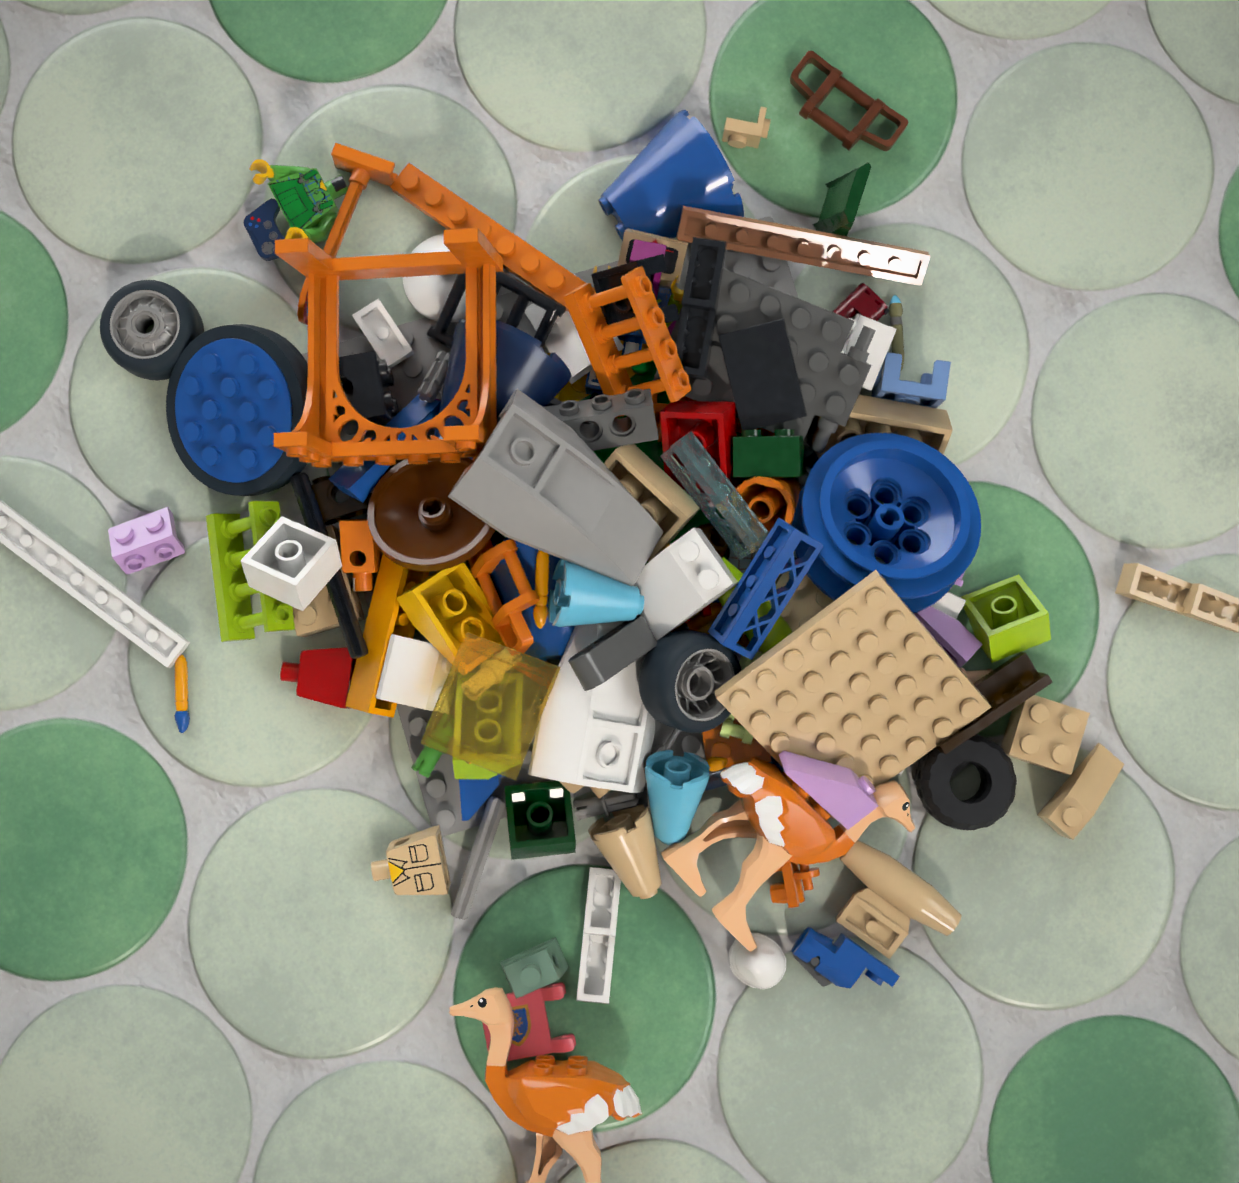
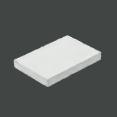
M533 303L526 308L524 313L537 331L546 310ZM565 311L561 318L557 317L545 345L550 353L555 352L567 365L572 374L569 382L573 384L593 370V367L569 312ZM613 337L618 351L622 350L624 346L618 337Z

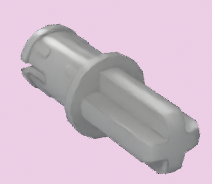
M623 791L607 793L599 799L597 796L573 800V807L578 810L574 811L577 821L602 814L608 817L611 812L638 805L637 793Z

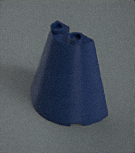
M463 318L459 320L454 330L439 413L453 400L464 376L466 363V320ZM496 320L497 424L501 419L499 417L500 413L516 389H519L536 403L545 407L572 377L567 365L555 352L551 353L550 356L547 355L543 348H540L542 342L522 330ZM464 401L459 405V410L470 416V410L467 411L465 409L468 401ZM449 417L445 421V426H464L458 417ZM435 429L434 436L443 439L438 429Z

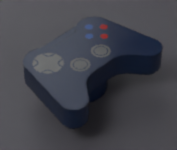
M272 198L247 215L243 222L258 254L265 261L280 258L275 254V240L285 239V236L281 234L276 224V217L280 211V206Z

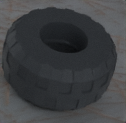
M975 734L946 755L935 747L919 760L915 775L918 797L926 811L946 826L967 831L989 827L1008 812L1011 803L1014 801L1017 784L1014 765L1003 748L984 736ZM963 762H970L979 771L981 783L979 790L973 797L961 801L951 791V773Z

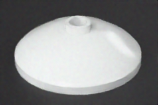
M443 233L426 239L412 253L446 252L450 250L444 245ZM458 274L403 277L404 290L410 303L420 314L431 320L438 321ZM466 289L451 322H459L462 318L466 320Z

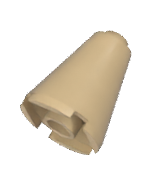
M638 804L636 807L612 812L614 818L607 822L604 821L603 817L598 819L588 829L590 837L633 897H640V899H648L656 895L657 889L661 886L662 882L649 808L646 807L645 809L644 805Z

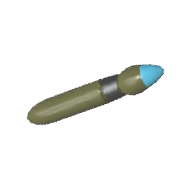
M894 295L890 301L889 315L891 317L890 326L897 330L891 342L892 353L902 355V370L905 358L901 317L903 307L900 299Z

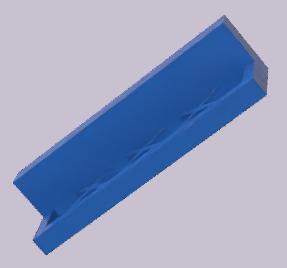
M778 518L708 630V633L723 646L752 660L824 545L783 519ZM802 540L809 544L810 547L805 555L794 560L793 552ZM788 571V582L785 586L776 589L775 581L779 574ZM770 600V611L767 615L758 618L757 610L761 603ZM753 629L754 636L746 648L737 643L743 632Z

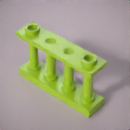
M279 501L248 502L250 516L241 519L240 514L213 513L206 516L221 642L255 639L254 627L264 625V632L295 630L292 606L249 587L241 564L242 558L251 550H244L242 532L252 529L253 544L255 545L281 517ZM260 593L262 612L252 614L250 595Z

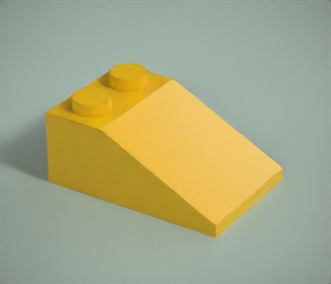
M464 562L448 569L436 571L396 598L413 626L463 676L505 647L502 638L491 621L493 614L484 593Z

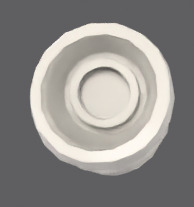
M752 933L757 948L752 952L747 950L736 939L731 945L728 955L730 968L734 976L752 988L768 989L775 986L782 979L786 971V957L782 948L773 939L760 933Z

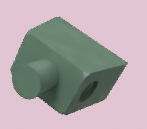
M556 937L500 962L511 991L516 998L559 980L569 968Z

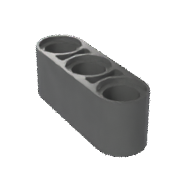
M641 614L637 615L633 621H624L572 656L568 662L584 691H587L606 682L657 646V641L644 616Z

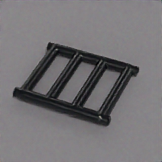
M496 272V297L501 286L518 295L506 320V324L517 328L529 301L546 310L534 335V338L542 342L540 348H543L557 317H562L566 307L504 272ZM466 274L457 275L435 327L432 325L427 331V336L450 349L453 336L448 334L447 330L466 289Z

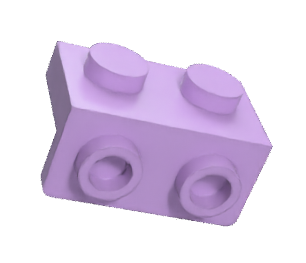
M168 507L108 529L112 558L125 574L140 571L185 553L183 544L177 538L173 513Z

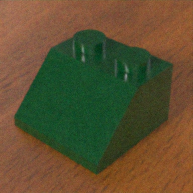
M761 429L741 430L742 436L733 437V477H800L805 474L803 435H795V429H775V436H761Z
M559 781L504 786L511 860L576 853L570 791Z

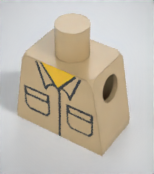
M439 825L390 842L386 850L387 859L371 862L373 880L379 881L391 878L396 895L448 894L451 880Z

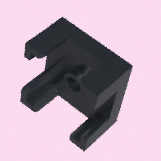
M664 254L636 260L591 274L596 293L623 285L621 277L640 266L644 268L646 276L651 281L650 275L667 270ZM628 298L600 306L608 325L636 317ZM675 304L660 307L665 317V323L680 320Z

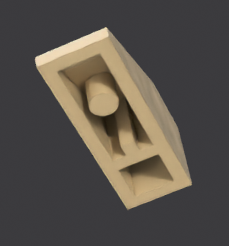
M1098 743L1037 816L1060 836L1073 840L1096 813L1123 768L1124 763L1102 744Z

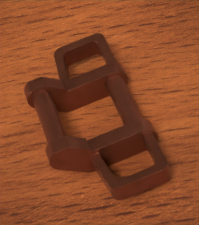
M808 51L793 70L790 77V83L807 100L801 108L799 115L806 120L810 118L843 142L841 146L848 151L860 139L883 151H889L906 129L908 119L885 105L879 98L873 99L842 76L843 72L831 66L814 51ZM808 64H813L828 76L815 93L799 78L800 73ZM834 87L867 110L859 123L851 131L818 109ZM879 113L898 126V129L889 140H884L867 131Z

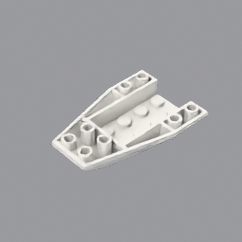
M623 622L575 626L540 708L528 775L629 793L644 792L646 783L644 768L647 758L651 755L655 734V719L646 710L641 700L638 686L639 671L646 654L606 682L587 691H584L568 662L572 656Z

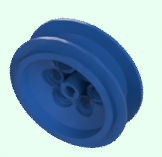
M893 433L857 435L839 442L826 451L811 469L805 485L799 493L796 511L791 524L824 545L806 574L833 601L877 570L913 614L931 607L947 594L956 580L971 564L981 537V514L978 502L962 472L946 456L933 447L919 440ZM877 500H881L885 504H880ZM849 510L856 512L858 516L851 514ZM905 518H908L909 520H911L912 523H909L908 521H906ZM848 539L854 540L858 545H853ZM802 540L795 549L798 559L802 558L810 547L809 544ZM903 546L910 548L912 552L907 551ZM875 557L881 558L885 564L877 561Z

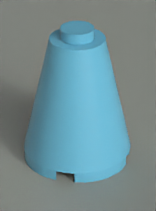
M560 559L557 563L552 578L557 580L555 590H550L548 602L549 622L553 623L552 626L566 627L633 621L637 615H641L644 608V596L640 595L638 587L629 586L563 559Z
M665 750L653 753L646 760L644 769L654 835L667 845H673L686 838L710 779V766L708 762L693 753L684 752V756L681 757L673 756L674 750Z

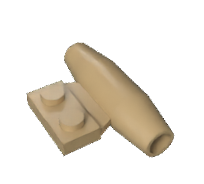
M857 840L846 855L840 857V860L867 887L853 893L836 916V921L888 959L892 957L909 934L910 919L922 923L946 936L950 935L958 926L962 915L932 885L890 855Z

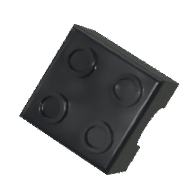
M374 351L339 357V375L343 390L353 389V395L349 402L364 418L375 424L385 426L399 413L396 397L393 398L392 392L389 390V386H394L391 367L387 366L385 359L380 360ZM337 406L339 416L345 414V408L342 406ZM356 420L349 421L342 427V430L348 435L356 434L359 428L358 422Z

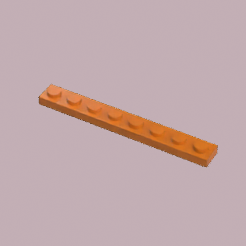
M408 163L391 184L390 188L395 194L446 229L479 228L503 258V268L535 290L565 306L567 312L569 310L563 296L577 287L587 284L412 164Z

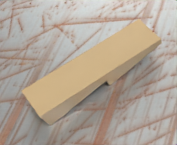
M1124 563L1115 591L1116 594L1239 633V598L1200 583H1189L1139 563Z

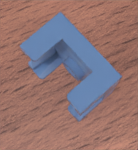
M887 352L872 388L871 397L937 408L946 400L951 362L936 360L933 366V373L922 374L920 383L915 381L899 380L902 355Z

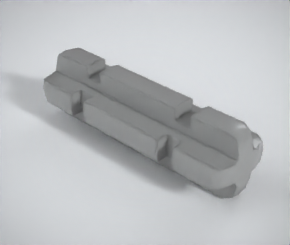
M442 350L437 354L435 361L424 378V382H422L418 389L420 400H426L431 403L436 399L438 391L445 382L450 352L447 353Z

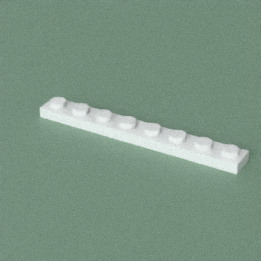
M0 500V542L164 666L171 668L177 658L190 644L188 640Z

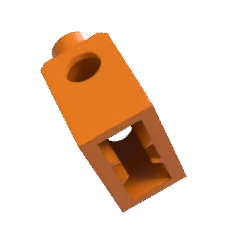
M368 519L339 521L342 572L353 573V591H373L372 573L379 571L382 552L371 535ZM360 551L366 556L365 563L359 560L358 554Z

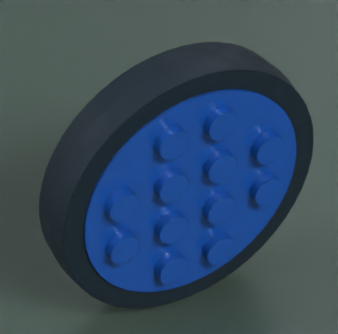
M247 324L224 325L207 330L197 336L179 356L172 370L167 388L166 418L168 430L174 448L185 467L197 480L207 487L228 495H261L287 485L291 482L290 478L301 473L307 465L305 462H300L298 457H288L285 451L274 447V433L291 432L295 429L301 419L306 400L308 363L291 342L280 334L262 327Z

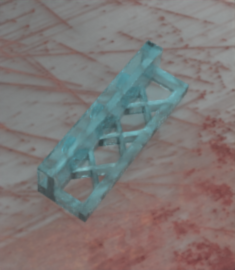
M691 431L671 445V448L660 457L737 558L742 560L761 547L769 532ZM674 453L678 456V458L681 460L685 467L680 466V464L676 461V459L673 457ZM696 481L705 493L699 491L696 487ZM716 508L719 510V512L725 519H721L718 516V514L716 513ZM736 534L746 546L745 549L737 541Z

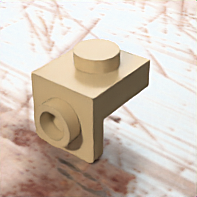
M760 107L757 123L727 117L722 141L728 142L730 146L735 148H745L746 146L758 148L760 139H767L771 119L765 118L767 108Z

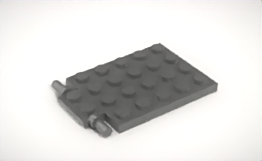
M723 268L707 380L689 378L691 391L685 396L696 401L735 402L719 335L784 318L807 416L761 428L775 433V429H795V435H803L804 441L814 415L820 416L817 424L819 430L811 449L823 453L831 433H835L839 425L846 426L872 366L866 362L870 354L867 350L876 330L863 326L855 347L851 346L848 354L842 353V349L854 324L853 320ZM683 305L679 313L680 320L676 321L671 333V338L675 344L677 343ZM658 370L653 380L660 379ZM735 404L736 417L739 418Z

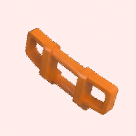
M489 540L477 554L468 559L471 567L470 571L474 579L479 581L493 614L491 621L494 628L497 629L510 655L516 656L525 653L534 643L533 636L521 612L538 603L540 598L537 591L532 590L516 553L518 547L515 540L503 541L493 547L491 540ZM503 559H505L520 596L504 605L490 576Z

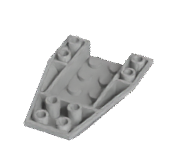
M516 389L500 413L499 417L501 419L475 461L464 470L448 497L505 537L633 586L664 531L571 427L519 389Z

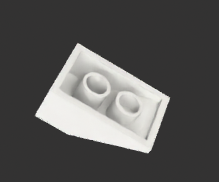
M692 528L648 562L633 586L638 587L640 595L644 596V608L641 614L644 616L655 639L659 640L737 585L738 581L702 530Z

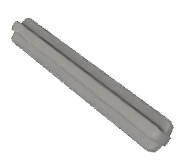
M491 795L488 799L451 910V915L455 918L462 920L468 918L506 801L501 797Z

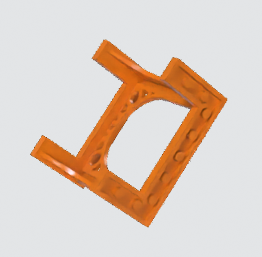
M479 228L444 230V245L450 250L446 252L332 258L309 238L275 240V254L308 278V377L306 400L301 419L295 429L291 432L274 433L275 448L285 451L288 457H298L300 462L311 463L312 467L317 468L332 467V462H343L344 466L359 467L364 465V461L374 460L376 465L384 466L395 465L396 460L408 459L409 464H428V459L440 458L442 463H460L461 457H473V461H475L497 426L496 272H503V258ZM466 274V363L461 385L453 400L434 418L412 427H385L364 418L347 399L339 375V280ZM464 401H468L465 409L467 411L470 410V416L459 410V405ZM337 406L344 407L345 414L339 416ZM449 417H458L464 426H445V421ZM356 420L359 425L356 435L348 441H342L340 438L342 427L347 422ZM430 429H438L443 439L431 435V439H429L427 436ZM375 431V440L366 438L363 441L366 432ZM402 432L405 433V439L399 441L398 435Z

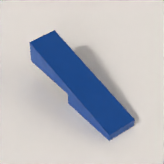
M418 394L385 427L405 428L422 424L438 415L441 402L436 399L431 403L426 400L422 401L419 399ZM402 432L398 435L399 441L405 439V433ZM375 460L364 461V465L359 467L343 465L329 480L343 493L363 503L389 466L376 465Z

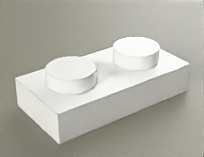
M379 298L352 315L380 359L386 360L388 367L392 368L414 354V351Z

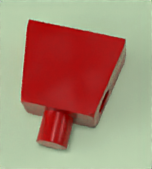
M347 647L302 650L300 663H282L280 679L281 681L297 682L296 696L339 708L352 709L345 705L357 659L350 657Z

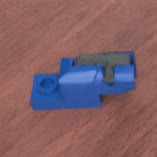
M807 927L796 940L791 950L794 958L823 987L833 983L836 986L850 989L865 968H867L865 975L880 986L883 982H886L893 987L900 977L894 970L843 933L839 935L833 944L834 939Z

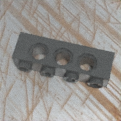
M631 389L622 394L611 396L602 394L595 396L593 399L582 401L567 400L559 405L543 407L571 427L592 451L659 439L651 389ZM619 415H626V416H627V417L622 418V419L615 418V417H617V416H619ZM594 421L592 424H584L583 422Z

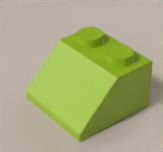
M1019 574L961 596V598L966 600L963 608L974 635L983 644L981 648L992 663L1051 640L1049 613Z

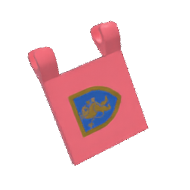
M563 982L546 985L519 998H516L513 993H506L511 1003L514 1017L513 1037L507 1061L551 1053H565L574 1050L576 1046L574 1034L570 1033L555 1038L551 1037L545 1001L564 998L566 988ZM483 1023L487 1050L489 1051L490 1031L488 1026Z

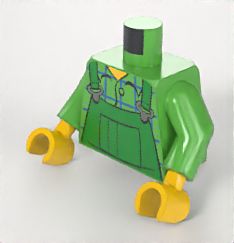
M262 159L255 160L249 169L251 171L257 170L260 173L255 174L252 180L258 185L263 184L267 178L271 181L267 184L291 227L288 229L285 239L309 238L314 243L327 240L339 212L334 200L345 195L348 190L342 175L324 183L317 168L310 169L309 167L288 165L269 166Z

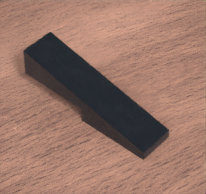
M693 237L682 298L683 309L676 343L678 356L689 378L707 380L727 242Z

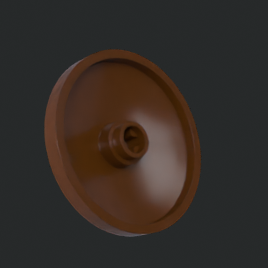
M461 457L460 463H442L440 458L428 459V464H409L408 459H405L391 468L381 478L370 497L367 519L375 543L387 558L411 570L439 571L467 561L487 544L495 529L448 497L464 470L474 462L472 459Z

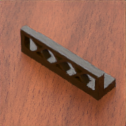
M1025 652L1018 653L973 683L986 698L991 708L953 734L946 741L937 743L935 748L946 755L1053 683L1048 674L1037 672Z

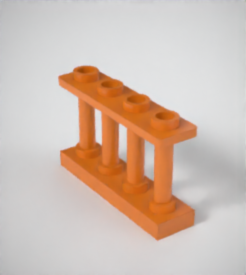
M642 266L621 277L623 285L595 294L591 283H587L563 296L603 394L611 396L626 393L631 389H651V395L666 391L672 403L679 401L691 391L689 376L682 366L677 353V346L670 336L663 311L658 306L652 291L651 281L646 276ZM628 298L636 317L608 325L600 306ZM641 329L648 348L620 355L613 337ZM654 360L660 379L633 386L626 368Z

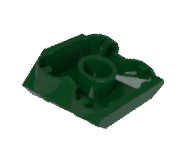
M869 162L825 184L829 189L818 222L812 224L817 231L842 236L848 235L855 221L871 170Z

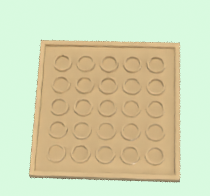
M877 570L873 571L714 691L716 699L781 766L779 754L782 751H787L850 768L859 777L863 775L867 777L874 787L889 781L934 749L937 743L945 741L991 708L986 698Z

